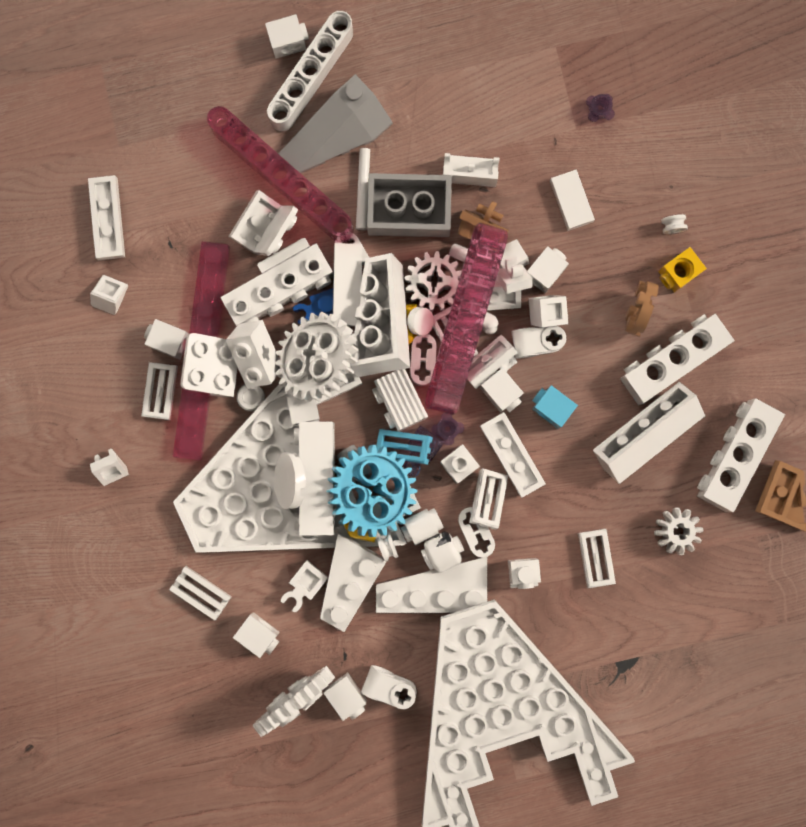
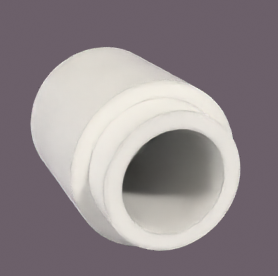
M435 508L429 511L425 509L406 518L405 526L401 527V530L407 542L413 540L414 544L417 545L439 534L438 531L444 527Z

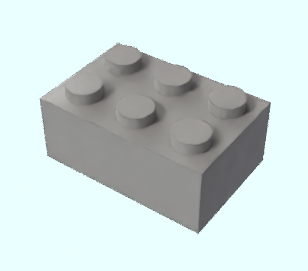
M369 173L368 235L449 237L451 228L452 175Z

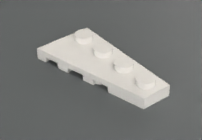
M487 557L462 562L442 573L434 569L376 584V613H454L487 602Z

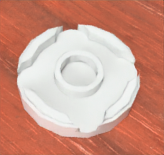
M294 452L281 454L275 467V492L280 506L284 509L298 508L304 498L300 496V490L305 489L306 486L305 469L300 457H296L297 454Z

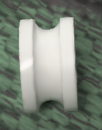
M673 215L663 218L661 220L662 224H665L663 234H675L688 230V226L684 224L686 215Z
M390 533L387 534L385 539L377 538L385 562L391 556L398 557Z

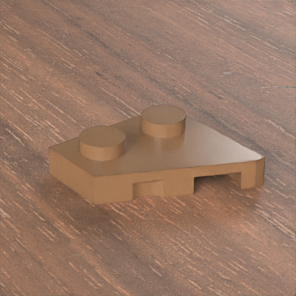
M775 460L755 512L799 531L806 532L803 506H806V495L803 491L805 485L804 471L782 461Z

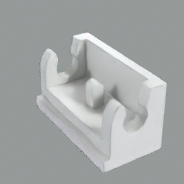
M445 153L443 175H452V183L496 187L499 173V157L489 159L450 155V153Z

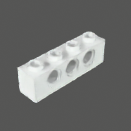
M705 314L691 323L693 329L687 333L680 330L670 337L669 341L671 344L664 349L658 345L646 355L649 359L640 364L638 361H635L623 369L626 375L621 377L620 380L638 405L645 403L735 341L716 314L709 318ZM693 336H698L702 339L703 346L701 349L694 347L692 344ZM671 351L679 353L681 357L679 364L671 362L669 358ZM648 366H653L658 370L657 380H652L647 376Z
M756 398L748 400L747 403L743 402L736 413V416L739 417L734 427L730 426L723 438L726 442L722 450H718L714 454L710 462L713 465L710 473L702 477L697 487L700 490L697 497L725 512L735 511L785 416L784 413ZM748 423L753 424L756 428V434L753 438L746 432ZM736 447L743 451V459L740 462L736 461L733 457V451ZM724 471L728 472L731 477L728 486H724L720 481V475Z

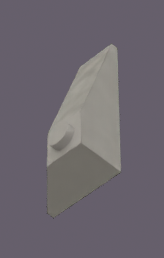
M355 74L326 101L277 156L295 175H299L325 163L326 160L340 154L344 155L360 145H367L373 142L393 122L374 93Z

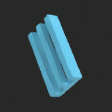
M379 429L376 448L377 452L380 447L384 446L421 452L420 457L397 454L395 460L405 458L407 462L428 465L429 459H427V455L430 454L431 448H429V444L432 443L433 437ZM388 436L422 441V447L384 441V438Z

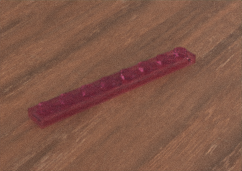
M201 242L189 334L196 333L218 338L223 305L220 297L224 296L230 252L228 244ZM182 388L173 457L202 461L210 393Z

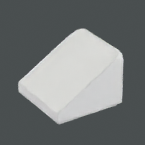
M102 275L90 293L91 305L115 315L124 298L128 284Z

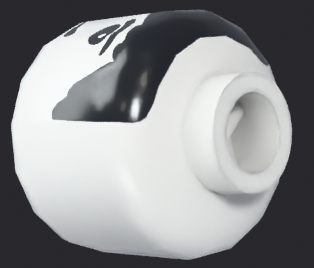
M444 531L427 539L424 542V549L421 550V553L430 570L435 569L437 572L442 573L461 563L460 553L464 551V548L458 536L452 538L448 532Z

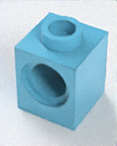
M552 385L547 390L541 388L532 400L536 403L532 410L557 429L564 425L578 406Z

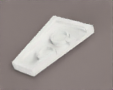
M338 532L320 619L345 632L386 562L382 556Z

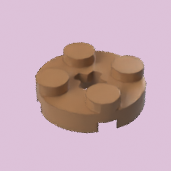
M639 281L635 291V297H637L635 305L629 306L625 317L627 321L625 331L628 334L640 337L641 333L645 331L654 308L650 299L651 296L657 297L658 284L649 281Z

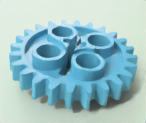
M370 445L368 451L364 446L358 447V454L354 450L348 451L349 460L345 457L339 458L342 468L337 466L332 468L337 476L328 478V481L334 484V488L326 490L327 493L334 494V498L329 500L328 504H336L337 508L332 514L342 515L339 524L349 522L348 531L353 532L358 527L359 536H364L368 531L369 537H376L377 530L380 536L387 535V528L390 531H397L395 522L399 524L406 523L402 516L403 514L412 515L411 510L407 506L408 504H416V501L410 498V494L418 492V490L410 488V484L414 483L416 478H408L407 474L411 472L412 468L402 467L406 460L405 458L395 460L396 451H391L387 455V447L385 446L380 447L378 452L376 445ZM366 464L372 470V475L369 479L363 475V467ZM352 477H355L364 486H374L373 491L393 501L392 505L381 496H371L372 491L352 482ZM389 479L395 484L392 493L388 492L386 488V483ZM352 489H355L359 496L355 504L349 499V493ZM376 503L382 508L381 515L378 518L373 514V507Z

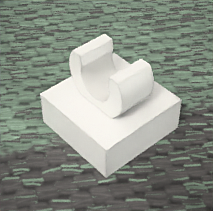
M517 257L506 259L505 268L496 270V280L506 294L532 288V277L522 264L517 265Z
M113 449L108 450L109 456L101 458L99 455H95V462L90 464L92 473L103 486L129 475L127 466Z

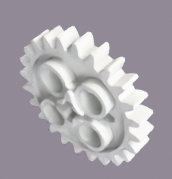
M321 312L318 317L311 313L309 320L301 317L300 326L292 323L294 331L292 333L285 331L287 340L278 342L283 348L275 352L276 355L280 356V360L275 362V365L280 368L275 375L281 378L279 384L285 387L284 391L299 400L304 399L311 402L312 399L320 402L322 395L331 398V389L340 392V382L348 383L345 375L346 373H354L349 367L350 364L358 362L357 359L352 357V354L358 352L359 349L353 346L357 338L351 335L353 330L347 326L346 322L333 314L328 316Z
M326 666L318 670L314 675L305 676L297 680L287 688L290 693L285 694V692H282L266 707L267 712L256 720L253 724L254 729L261 737L278 726H285L301 715L299 709L307 710L322 696V690L333 681L335 676Z

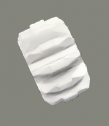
M673 508L672 514L668 511L663 512V517L666 521L656 520V524L662 526V530L654 531V535H663V538L658 541V545L664 546L667 544L666 552L673 553L676 549L678 555H684L685 548L689 552L695 550L692 541L701 543L702 540L695 535L696 532H703V528L694 526L700 519L698 517L690 518V510L685 509L681 514L680 508ZM674 528H683V534L674 535Z

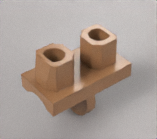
M494 201L491 202L489 208L479 203L476 211L485 215L484 218L467 209L463 210L459 217L462 221L458 234L472 239L477 227L487 231L481 245L490 250H494L501 239H505L509 230L490 221L492 218L501 222L504 216L494 211L497 203Z

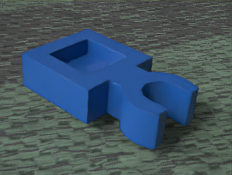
M333 288L310 296L311 305L297 304L293 307L294 312L305 311V318L307 320L310 319L311 313L319 317V314L324 312L329 316L333 314Z

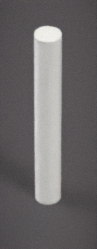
M360 148L357 230L367 229L368 178L370 168V149Z

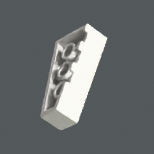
M392 253L366 258L359 292L361 293V300L355 314L357 319L355 333L352 334V336L357 338L353 346L359 349L358 352L352 354V357L357 359L358 362L350 364L349 367L357 377L410 368L403 265Z

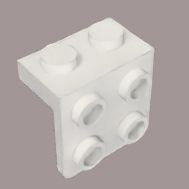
M256 190L228 237L254 254L270 256L280 249L283 243L281 239L283 234L295 224L297 220L295 215L298 209L294 206H281L260 190Z
M196 333L188 334L181 375V387L186 390L210 393V396L234 397L237 364L226 339Z

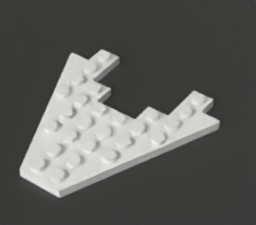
M346 373L345 377L348 383H339L340 392L331 389V398L322 395L320 402L316 400L317 405L362 385L360 377H357L354 373ZM280 384L173 501L196 553L335 548L338 532L365 547L379 546L377 538L385 539L387 535L380 536L377 530L375 543L352 538L348 535L344 525L339 524L342 517L340 514L335 515V535L299 536V530L294 528V514L299 513V507L295 509L282 508L275 492L274 476L279 456L285 452H294L297 454L296 456H299V445H294V429H298L299 424L292 425L286 398L292 395L284 391L285 387ZM351 490L349 493V499L353 504H355L357 501ZM410 494V498L415 500L416 504H408L407 508L414 512L421 507L415 494ZM381 496L392 505L393 501L391 499ZM376 503L373 507V514L378 518L381 515L382 508ZM395 522L397 531H390L387 528V534H391L395 546L407 544L397 522Z
M494 599L442 616L440 619L422 827H442L448 824L449 827H480L468 788L494 780L485 753L536 736L540 738L548 762L574 753L589 802L592 806L617 798L618 794L610 770L634 763L633 756Z

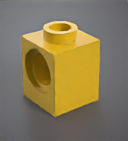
M689 247L664 265L658 272L661 275L660 280L667 289H672L675 293L707 268L692 248ZM675 266L684 268L686 272L684 278L678 277L675 274Z

